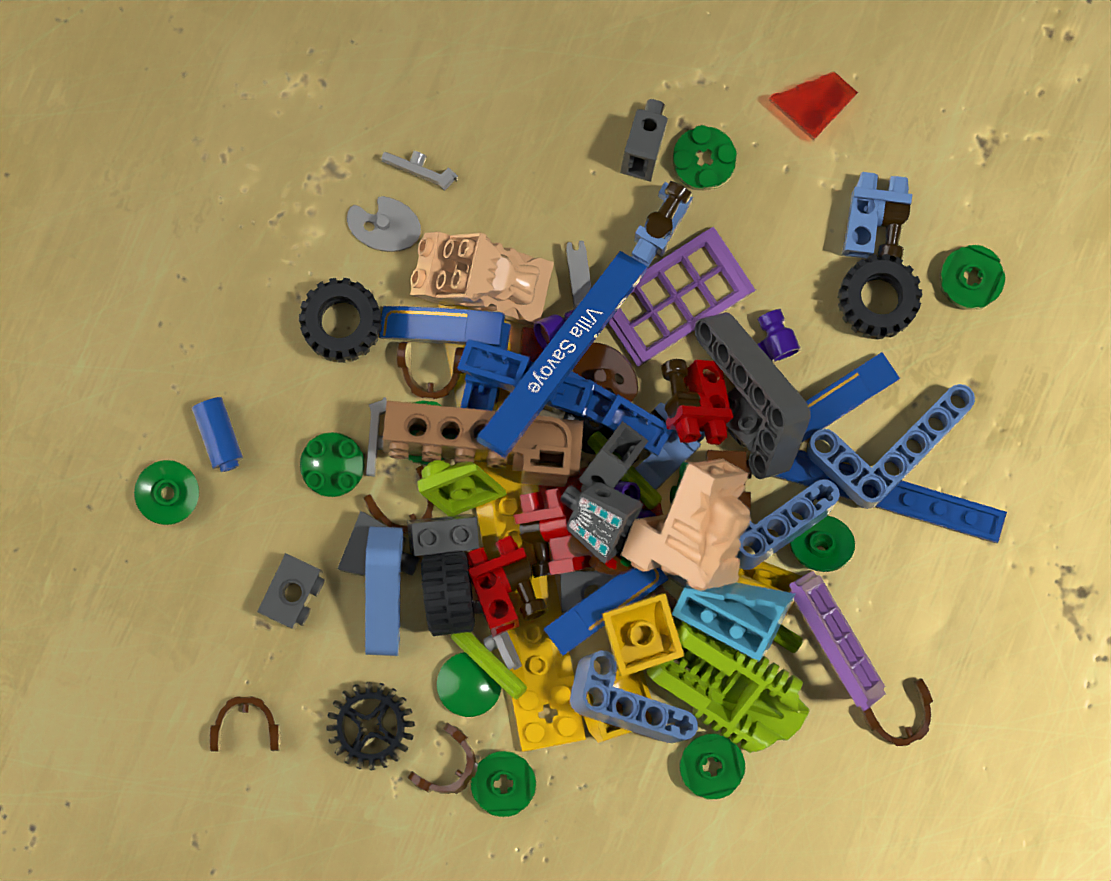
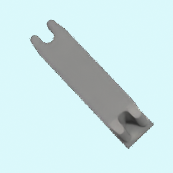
M385 151L381 158L382 162L437 184L444 191L454 181L457 182L459 180L458 176L449 167L442 174L424 168L423 165L427 156L417 151H413L410 161Z
M582 240L578 243V250L572 248L571 242L566 244L573 309L577 308L591 289L587 253Z
M386 397L381 401L369 404L371 421L367 476L375 477L377 451L383 450V436L379 435L380 415L386 413Z
M472 600L474 614L484 615L479 600ZM508 632L495 637L490 635L484 639V645L490 652L497 648L499 649L509 670L512 668L516 670L522 666Z

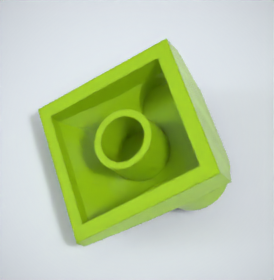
M442 460L432 461L423 468L421 472L422 478L417 481L419 493L448 516L458 515L507 495L506 490L474 462L470 461L459 462L454 465Z

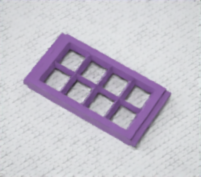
M713 226L647 269L645 275L632 291L636 293L647 312L629 322L622 309L619 308L608 323L636 366L639 367L695 331L697 320L723 313L756 290ZM705 246L717 266L700 277L687 257ZM681 261L694 281L677 292L664 272ZM721 271L734 292L717 302L704 282ZM658 276L670 297L653 307L640 287ZM698 286L710 307L693 317L681 297ZM675 302L687 322L670 332L657 312ZM651 317L664 337L646 347L634 327Z
M812 571L789 584L792 589L790 593H795V602L856 706H861L862 710L865 711L886 695L883 689L885 685L821 576H817Z

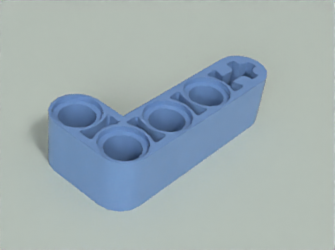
M829 480L816 481L754 525L750 521L748 527L739 538L741 547L736 556L740 559L739 568L743 570L755 568L824 519L839 499L838 487ZM815 499H816V500H820V501L817 502V504L814 506V504H813L814 500H815ZM792 512L800 514L803 520L796 519ZM767 529L775 530L779 537L772 536ZM743 546L752 548L755 554L747 553Z
M369 527L365 560L366 655L399 656L400 571L403 528Z
M601 650L580 659L570 696L571 706L576 713L666 743L688 740L696 734L698 723L692 713L613 687L617 665L612 653ZM595 660L600 664V674L594 669ZM587 692H590L594 698L593 706L587 701ZM617 701L620 702V704L623 707L622 715H620L617 712ZM646 711L651 714V725L646 721Z

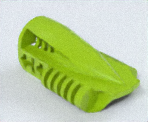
M675 617L673 619L684 656L677 658L680 662L679 664L671 660L647 668V674L655 683L693 706L692 714L696 719L703 715L701 722L706 726L712 722L711 729L718 732L722 728L721 735L725 738L732 734L731 742L735 744L742 740L740 747L749 753L766 749L778 740L787 741L801 729L810 710L799 699L798 693L803 684L801 679L794 675L788 678L789 672L785 669H781L778 672L779 665L774 662L768 666L769 659L765 656L760 661H757Z

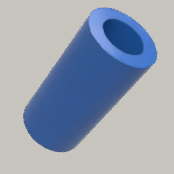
M222 397L212 398L194 405L192 411L212 468H220L222 473L239 467L238 461L243 459V455Z

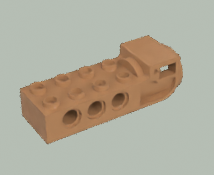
M387 401L383 432V453H389V457L395 459H408L409 455L422 456V460L426 462L441 460V458L454 459L455 464L466 461L487 462V467L504 469L506 464L513 465L512 471H522L521 483L565 487L568 477H578L583 421L538 415L507 457L503 458L478 443L475 439L497 411ZM414 430H421L425 434L416 437L410 433ZM446 433H453L458 437L453 440L445 439L443 435ZM537 463L561 465V468L537 466Z

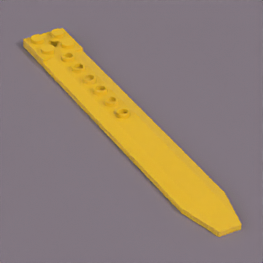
M438 304V308L474 310L460 305ZM509 340L507 351L512 352ZM445 343L451 377L456 348H465L466 345ZM466 373L461 374L457 385L454 387L457 408L461 407L466 385ZM500 388L496 411L511 392ZM474 461L477 466L500 484L507 494L476 507L483 548L488 560L490 561L500 556L496 542L505 537L512 536L518 547H523L531 566L533 577L531 583L536 599H543L548 608V612L533 620L524 621L520 612V608L524 603L517 590L508 593L520 626L507 632L522 665L516 670L513 668L510 670L527 686L526 692L520 698L514 699L512 697L522 752L586 740L582 715L576 713L570 703L574 683L570 653L562 655L544 630L545 627L562 616L555 575L533 576L532 565L537 563L533 546L521 539L519 535L520 524H516L514 515L522 513L520 495L539 492L538 486L521 483L522 471H512L513 465L506 464V468L496 469L487 467V462ZM550 704L551 709H557L558 715L553 717L552 723H546L544 718H539L538 713L543 711V705Z

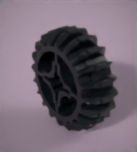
M366 682V692L362 693L360 686L356 684L353 685L354 697H351L347 691L342 692L343 698L347 701L344 705L337 700L333 702V705L340 709L339 714L328 713V718L337 719L336 725L326 726V730L337 731L338 736L331 737L329 743L335 744L340 741L342 746L337 748L335 753L336 755H341L346 750L349 753L344 761L346 764H350L354 757L358 758L356 768L362 769L365 760H369V769L372 771L376 769V760L380 759L383 768L388 767L386 759L388 755L395 762L399 761L400 757L395 752L397 748L404 752L408 751L409 748L401 743L403 738L413 740L414 735L405 733V727H414L415 722H405L404 716L412 714L413 711L411 708L401 711L400 706L406 702V699L401 697L395 702L393 698L397 693L396 689L392 688L386 696L383 694L385 684L380 683L377 692H373L372 683ZM365 699L381 700L378 707L368 715L361 714L352 708L356 703ZM389 707L394 711L397 718L398 728L396 736L387 731L383 725V718ZM380 712L377 717L379 723L376 725H379V731L384 733L385 736L380 733L370 732L361 741L365 734L363 729L366 727H362L363 722L357 719V716L363 720L371 721ZM346 716L354 721L359 728V733L353 745L349 743L345 735L344 723ZM373 737H377L390 744L388 748L379 753L367 754L361 752L363 746Z

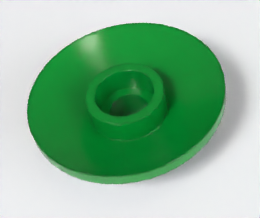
M171 460L158 461L146 467L139 475L134 488L135 502L140 512L150 521L161 525L176 524L188 518L195 510L199 500V485L195 475L185 465ZM166 488L174 490V496L169 500L163 497V491Z
M827 515L791 541L790 546L795 558L805 567L819 572H831L844 567L851 560L855 551V539L845 523ZM817 547H823L826 550H819Z

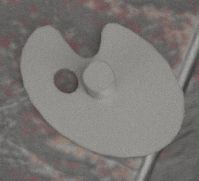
M384 196L377 199L378 212L374 215L369 214L360 206L353 205L350 207L347 214L348 227L352 234L368 247L386 252L402 251L413 246L420 237L421 225L418 217L407 205L398 200ZM370 222L375 228L373 231H367L364 228V224Z

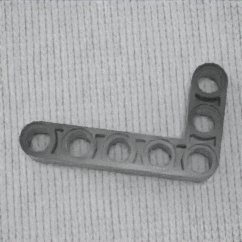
M725 312L697 320L695 323V335L699 344L763 419L749 456V467L752 474L761 480L790 471L810 422V409L807 402L733 315Z

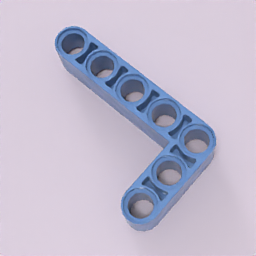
M963 384L952 386L872 468L837 434L829 429H820L812 435L807 444V455L857 505L866 509L874 508L966 416L974 405V392ZM951 396L961 397L965 402V407L956 408L953 406L950 400ZM929 419H939L943 423V430L937 431L932 429L928 422ZM817 440L828 442L831 451L828 453L819 452L815 447V442ZM907 441H917L921 445V452L913 453L909 451L906 444ZM842 462L849 463L854 469V474L850 476L842 474L838 465ZM888 462L896 464L900 471L899 475L893 476L885 471L884 464ZM872 485L875 487L878 493L877 497H866L863 494L862 486Z

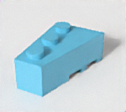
M733 583L700 591L687 584L672 615L760 661L770 648L795 593L743 583Z

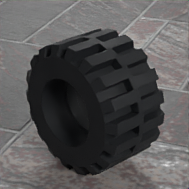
M877 254L870 255L868 259L859 260L847 272L838 291V298L840 299L838 307L839 311H842L844 314L843 320L845 323L849 322L852 325L851 329L854 332L860 331L863 333V337L866 338L875 336L876 339H883L886 336L893 337L898 332L903 331L916 317L921 306L920 298L922 297V289H919L918 286L920 280L918 276L914 277L912 274L914 269L910 265L906 267L902 264V259L898 257L895 260L891 259L888 254H883L882 257H877ZM883 280L893 286L898 296V304L891 313L877 314L870 311L864 305L861 291L868 281Z
M331 278L329 279L330 282L325 284L322 281L317 284L318 288L314 291L310 290L306 294L308 297L306 301H302L300 307L302 311L299 314L302 335L315 353L322 355L329 361H332V359L337 360L338 363H345V360L349 359L355 361L359 359L358 356L363 353L366 355L370 352L369 348L372 345H376L378 334L381 333L382 316L377 301L369 289L364 288L363 284L357 281L356 283L351 282L349 278H343V280ZM337 303L353 305L360 316V323L357 329L351 335L343 338L329 336L322 326L324 313L329 307Z
M464 551L424 555L421 561L426 619L432 636L472 632L475 626L472 585L468 571L469 563Z

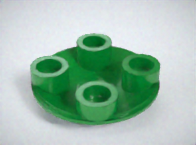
M330 432L316 436L308 442L301 455L300 471L305 483L314 492L323 496L337 497L347 494L358 485L364 473V457L360 447L354 440L344 434Z
M466 652L456 654L448 659L439 671L437 678L439 698L444 706L454 714L463 717L482 715L489 711L500 697L502 687Z

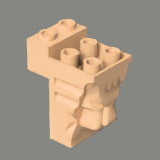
M442 232L424 233V237L418 245L419 259L417 267L413 271L410 280L412 286L411 296L441 305H460L477 311L501 312L505 314L506 320L523 325H534L536 321L541 320L554 262L540 257H531L517 252L513 248H503L501 243H492L490 238L486 237V234L483 233L448 235Z
M724 459L688 464L669 514L634 520L621 555L630 560L631 565L638 570L647 572L651 569L661 568L669 574L683 577L688 580L687 584L690 587L700 591L737 583L740 559L736 556L741 547L739 538L751 521L749 518V508L738 499L744 491V484L748 473Z

